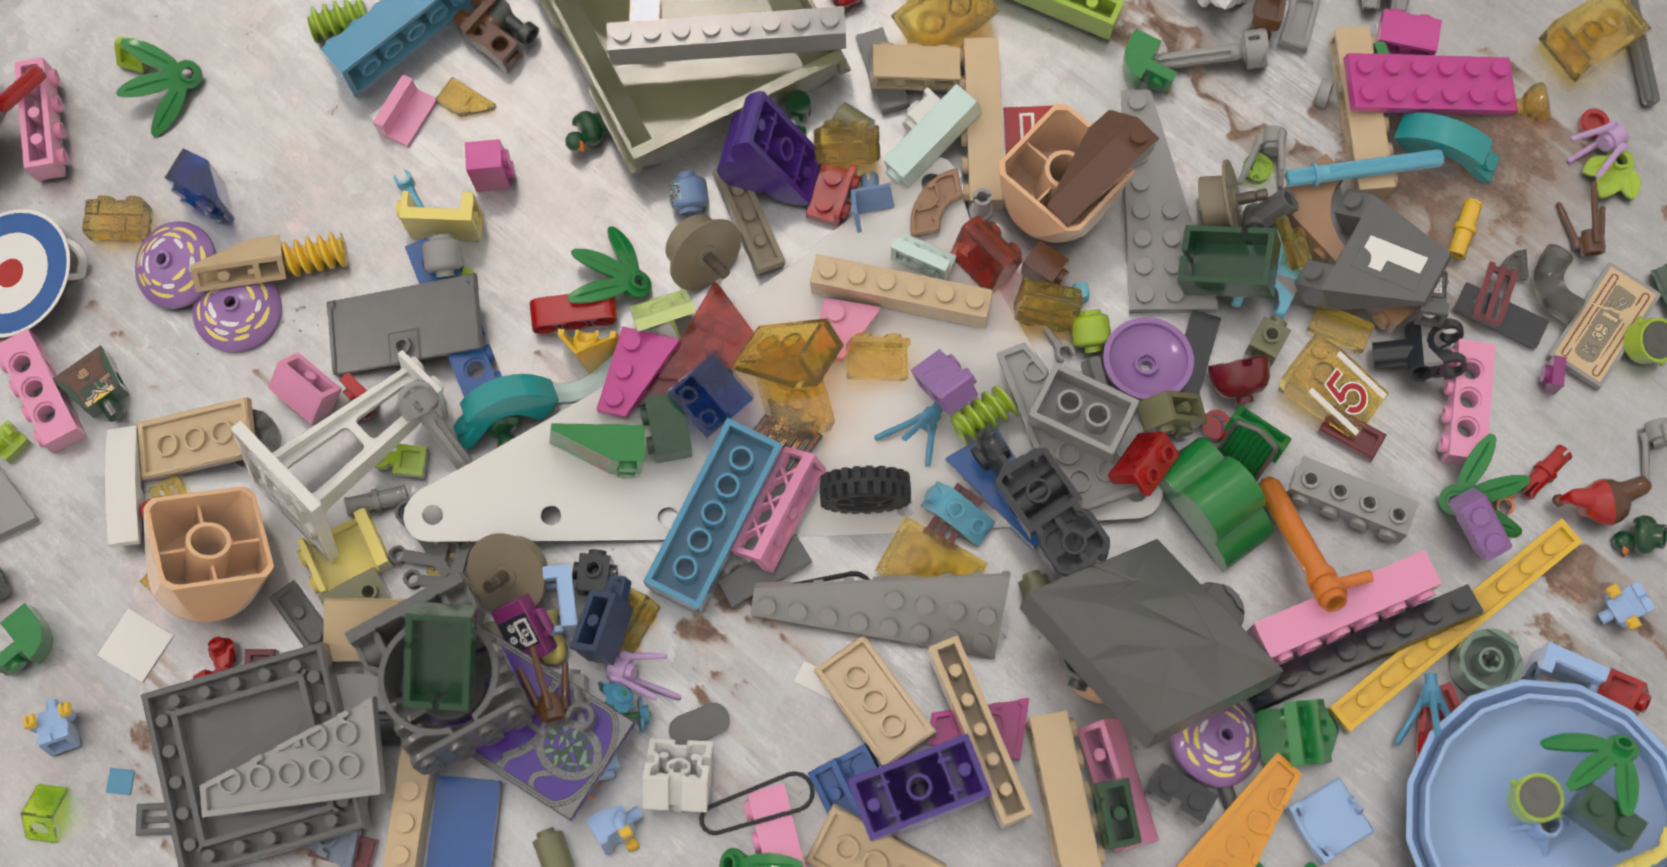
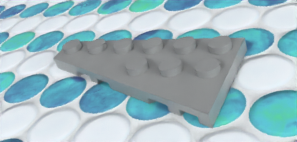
M1026 343L997 352V359L1032 448H1047L1082 497L1081 508L1091 511L1141 493L1136 484H1113L1107 475L1120 458L1118 453H1116L1112 463H1109L1028 425V415L1049 375L1048 369Z
M370 697L354 708L347 709L337 714L336 717L277 745L276 748L264 754H259L250 759L251 761L237 768L230 769L201 784L202 817L386 794L377 697Z

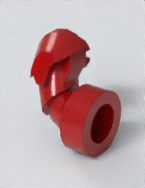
M216 636L208 642L209 657L213 661L215 670L203 669L193 675V679L233 668V664L236 662V648L231 638Z

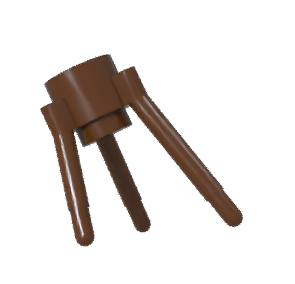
M1592 181V228L1581 231V237H1577L1562 203L1557 202L1556 204L1572 240L1573 251L1580 250L1582 257L1599 256L1606 252L1605 206H1600L1598 211L1597 183Z
M531 645L529 649L542 694L539 696V700L523 668L518 667L517 672L534 706L536 718H541L542 723H551L564 719L566 715L565 710L570 707L568 699V662L562 663L561 697H558L557 692H548L536 647Z

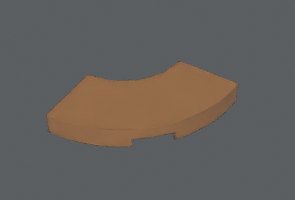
M958 168L938 175L920 193L911 213V236L916 238L940 233V220L944 211L952 203L963 199Z

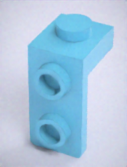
M939 481L926 491L924 501L920 505L927 512L943 519L976 545L982 542L995 523L991 517L958 491Z

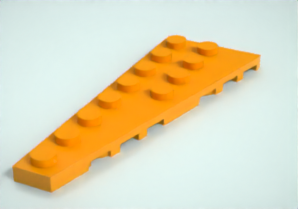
M1275 753L1176 867H1255L1302 773L1292 766L1280 753Z

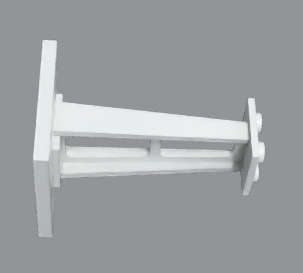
M403 350L397 353L401 370L273 453L241 421L230 428L252 482L329 562L338 557L339 552L325 512L421 423L419 418L406 421L401 416L378 437L371 438L357 424L358 420L416 379L423 380L434 388L440 398L433 408L443 421L448 417L446 410L447 401L443 396L444 386L435 376L429 377L424 372L425 369L421 362L415 356L410 358ZM342 431L351 432L364 445V449L316 492L310 493L289 469Z

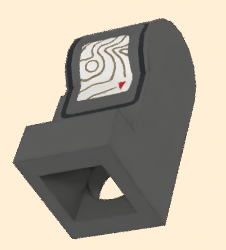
M1444 271L1427 305L1414 306V324L1441 328L1449 315L1447 271ZM1423 315H1434L1435 317L1427 318Z

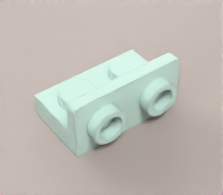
M903 233L900 239L896 237L891 246V260L932 278L946 280L956 260L954 254L906 233Z

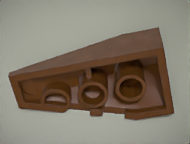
M1109 109L1088 128L1046 207L1067 228L1070 227L1151 154L1159 137L1138 117Z

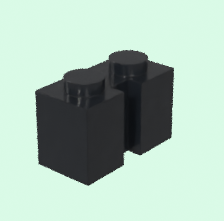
M1163 762L1157 767L1144 790L1145 796L1163 807L1167 806L1170 802L1179 806L1176 814L1197 827L1204 823L1219 796Z

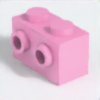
M299 352L278 361L268 385L270 391L310 424L331 415L342 390L341 387Z

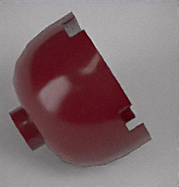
M1268 355L1207 366L1209 378L1215 391L1224 398L1235 399L1236 404L1254 401L1253 395L1262 392L1267 387L1270 379Z

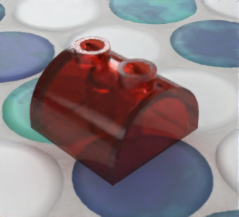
M980 215L962 225L950 252L956 256L955 262L980 287L992 289V294L1011 278L1023 260L1019 246L1014 242L1007 243L1001 237L999 226L993 221L988 223Z

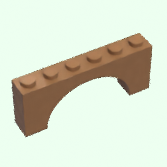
M1325 154L1315 163L1317 165H1325L1335 162ZM1343 180L1320 183L1318 187H1314L1312 184L1295 187L1285 186L1283 189L1287 188L1294 194L1296 201L1299 203V209L1281 222H1284L1291 230V234L1294 235V239L1297 242L1303 243L1311 251L1315 261L1335 265L1345 245L1337 235L1332 222L1331 200L1334 191L1341 185ZM1414 306L1365 308L1372 315L1374 323L1389 334H1392L1414 315Z

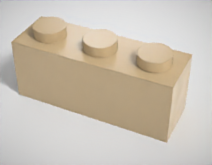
M882 42L872 46L870 54V89L924 91L928 87L931 91L949 92L956 84L959 85L960 47H951L947 44L923 46L918 43L894 45L890 42Z

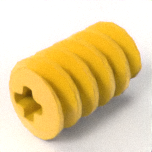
M330 231L328 233V241H325L321 234H317V240L314 244L310 237L307 236L305 237V246H301L298 239H294L293 248L291 249L286 241L282 242V254L286 269L289 274L292 272L295 277L301 276L302 268L305 273L311 274L313 273L314 266L321 272L324 271L325 264L330 269L336 268L337 261L342 267L348 265V251L342 232H340V238H336L333 232Z

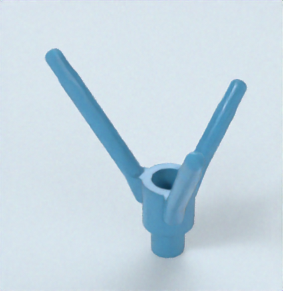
M934 402L931 407L927 406L922 413L876 434L874 439L878 441L914 425L902 436V440L907 441L920 429L926 431L928 439L925 466L930 467L937 422L941 419L940 414L943 409Z
M1436 673L1424 674L1425 685L1421 686L1422 695H1419L1414 709L1395 740L1396 745L1401 744L1423 707L1431 709L1434 735L1437 737L1441 735L1438 707L1445 718L1451 712L1441 695V686L1437 684Z

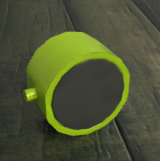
M1642 316L1637 317V321L1629 325L1624 334V348L1627 355L1638 364L1659 363L1660 366L1665 365L1667 361V320L1664 318L1643 319Z
M1533 773L1517 780L1511 779L1509 784L1512 786L1508 791V805L1518 820L1527 824H1540L1556 817L1558 819L1562 817L1563 814L1560 811L1564 807V793L1560 784L1553 777L1544 773Z

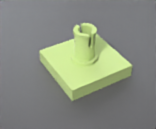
M684 289L629 306L638 332L657 325L659 327L669 322L680 341H682L675 319L696 313L687 290Z

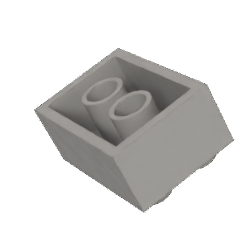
M1055 361L1028 415V425L1112 463L1138 410L1140 400Z

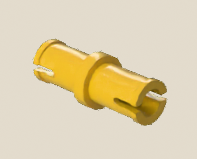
M1464 199L1459 220L1453 225L1454 235L1447 251L1451 253L1454 259H1466L1471 238L1477 233L1476 223L1483 208L1482 202L1477 199Z

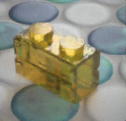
M838 119L823 121L824 125L814 130L815 159L817 164L872 165L881 158L879 126L868 125V120H853L851 125H841V120Z
M99 195L97 199H87L85 201L82 231L91 241L143 242L151 233L153 209L141 197L127 196L126 200H115L111 196Z
M1023 277L1019 292H1017L1014 301V318L1026 326L1037 324L1047 326L1055 332H1062L1063 330L1072 332L1073 323L1079 317L1083 306L1081 289Z

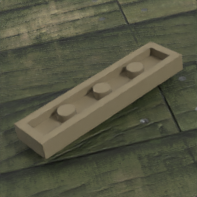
M717 168L713 169V177L733 222L740 231L741 240L757 275L784 266V256L755 192L744 191L742 188L730 186L719 177Z

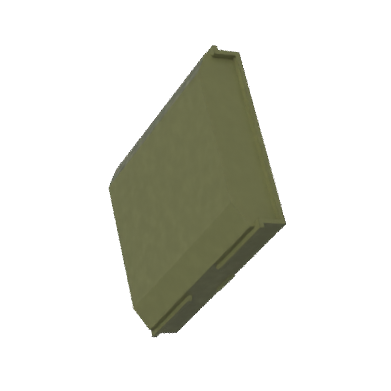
M540 0L554 29L562 31L591 86L588 93L632 176L642 172V167L665 162L727 132L732 117L742 111L745 98L750 93L764 91L779 107L785 104L786 97L790 92L802 90L808 93L818 88L839 72L840 75L851 71V67L841 49L615 66L611 64L607 43V23L642 21L646 17L670 19L817 8L813 0Z

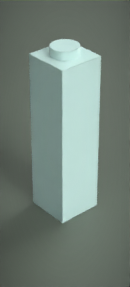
M956 84L883 159L887 168L886 175L894 183L899 184L902 182L909 188L981 114L978 102Z

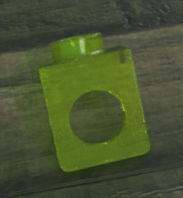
M38 784L20 813L27 840L51 843L57 841L58 836L54 815L68 793L66 787ZM31 824H42L47 828L48 833L36 832Z

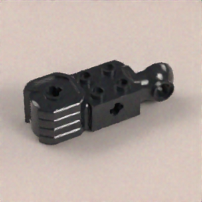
M983 427L976 437L975 447L970 449L985 473L991 469L997 477L995 481L996 491L1029 539L1037 536L1039 539V555L1056 580L1094 566L1099 561L1107 560L1110 549L1109 536L1093 513L1080 507L1082 505V497L1047 448H1034L1027 454L1021 455L1012 462H1009L1008 458L1012 455L1004 441L996 432L990 435ZM1074 541V544L1076 541L1081 544L1079 550H1069L1068 542Z

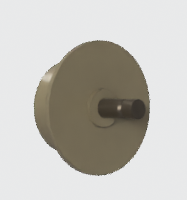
M1228 159L1223 160L1222 175L1199 177L1198 210L1203 217L1205 226L1242 227V205L1269 200L1267 188L1240 193L1233 166Z
M703 214L690 216L680 222L669 235L665 247L666 256L671 261L670 274L674 283L684 290H699L710 286L719 278H727L730 274L729 269L734 264L741 247L739 229L729 220H712L709 216Z
M494 533L483 537L472 547L467 560V574L469 582L475 588L481 602L493 611L501 605L527 593L530 595L535 606H537L545 591L546 581L543 580L542 567L547 566V561L541 549L530 539L506 533Z

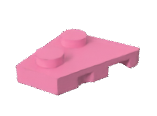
M823 298L813 357L843 362L851 352L854 344L859 342L865 334V330L874 318L879 316L880 307Z

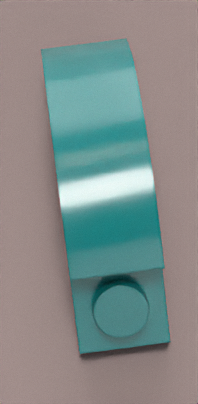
M1403 114L1393 138L1408 153L1435 149L1442 150L1444 157L1450 158L1462 165L1480 183L1491 182L1500 157L1491 149L1493 140L1483 132L1464 122L1438 114Z
M512 374L490 380L472 390L461 400L460 406L463 414L453 426L457 439L463 448L471 450L485 431L498 420L514 415H524L543 421L557 404L559 398L551 379L542 376Z

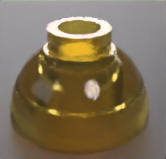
M1538 82L1533 84L1525 91L1522 98L1516 99L1519 116L1526 115L1536 122H1549L1552 118L1545 83Z

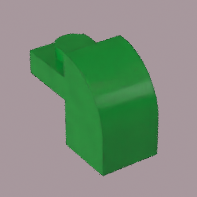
M1138 29L1134 30L1125 48L1122 60L1123 76L1127 83L1135 90H1138L1141 83L1145 82L1151 89L1164 91L1169 94L1174 85L1177 72L1154 61L1162 41Z
M24 603L0 622L14 640L13 643L0 652V673L7 676L22 670L26 666L28 659L37 664H42L52 648L53 635L49 624L36 608Z

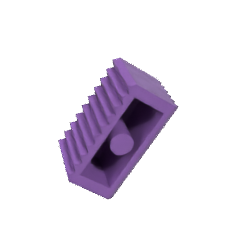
M941 349L911 369L918 386L948 415L952 416L959 408H963V405H967L968 401H972L973 398L978 396L974 386L977 381L968 368L962 370L960 363L954 355L949 354L947 356Z
M1473 487L1449 500L1448 505L1451 506V510L1454 512L1453 515L1460 522L1459 526L1462 527V531L1465 532V536L1468 538L1467 541L1470 542V546L1476 554L1490 561L1513 547L1484 493Z

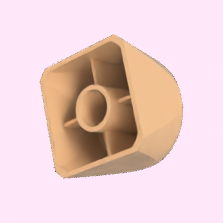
M1055 104L999 161L1003 202L1010 218L1028 235L1051 243L1069 242L1085 236L1104 216L1135 173L1134 168L1068 228L1046 207L1083 137L1091 126L1087 120L1068 104Z
M242 486L151 498L144 506L147 575L151 592L164 609L186 620L213 622L233 617L252 603L274 568L254 491Z

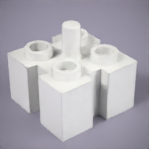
M650 738L647 762H645L642 778L643 809L669 810L670 805H672L673 811L677 813L683 811L707 812L709 787H711L713 774V741L688 740L687 745H676L675 739Z

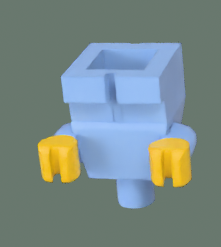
M1640 581L1623 590H1620L1617 583L1605 589L1607 593L1604 597V605L1607 609L1598 613L1597 616L1603 625L1614 620L1617 625L1633 631L1642 626L1638 618L1654 610L1656 607L1646 594Z
M50 699L45 703L46 711L38 713L37 719L33 713L29 714L28 718L26 715L23 716L24 728L38 734V746L48 755L54 756L81 746L78 728L74 722L77 715L69 701H64V705H62L57 699Z
M622 805L603 809L586 819L606 856L614 851V846L622 842L629 852L640 848L636 838H631L636 831L633 823L643 817L638 806L626 812Z

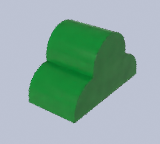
M1203 437L1196 438L1179 451L1178 458L1158 486L1222 571L1225 572L1274 535L1273 524L1263 509L1266 505L1264 493L1252 474L1239 461L1230 456L1224 457L1211 442Z

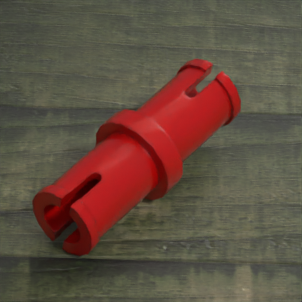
M1556 445L1554 450L1543 461H1538L1533 466V471L1529 475L1530 483L1519 492L1526 489L1522 495L1527 499H1534L1536 494L1547 483H1552L1557 478L1556 473L1572 459V453L1568 452L1566 455H1563L1568 449L1563 445Z

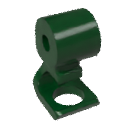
M794 90L786 97V114L807 137L805 124L809 121L811 115V100L806 92Z

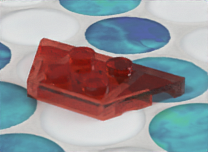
M713 282L680 339L681 345L676 352L673 351L666 366L658 376L659 379L690 381V383L695 384L708 382L710 384L725 385L751 340L753 330L718 283Z

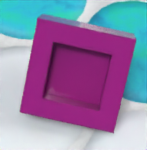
M1554 355L1546 364H1543L1540 372V382H1544L1543 393L1556 394L1564 387L1567 357Z

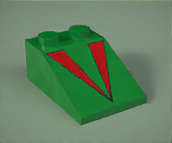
M551 423L550 444L610 474H617L618 478L631 479L635 478V474H641L645 462V425Z

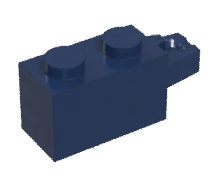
M610 575L603 591L592 589L589 591L570 644V648L587 661L614 665L634 609L628 603L632 582L624 576Z

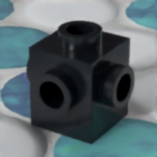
M590 549L588 553H580L579 562H574L572 579L577 580L576 591L581 596H588L590 589L603 591L610 575L618 576V565H614L611 555H607V552L604 550Z

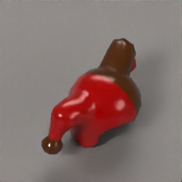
M1637 476L1622 482L1601 478L1589 483L1585 488H1574L1563 495H1554L1552 503L1556 507L1571 504L1576 506V511L1582 517L1586 516L1604 525H1614L1622 522L1629 515L1632 501L1648 494L1652 489V483L1644 476Z

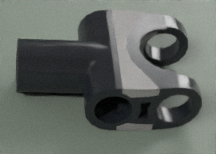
M1447 318L1441 328L1416 325L1414 321H1411L1405 326V339L1372 342L1375 368L1407 365L1409 378L1416 382L1451 379L1462 375L1467 370L1466 356L1462 353L1452 352V350L1442 349L1451 346V344L1456 343L1464 336L1463 325L1455 319ZM1446 329L1457 330V332L1452 334H1447L1443 331ZM1453 362L1461 363L1457 367L1446 366Z

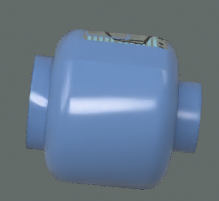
M684 171L678 173V178L670 182L671 207L679 211V215L690 216L703 212L702 209L709 203L707 182L704 178L695 176L694 171Z

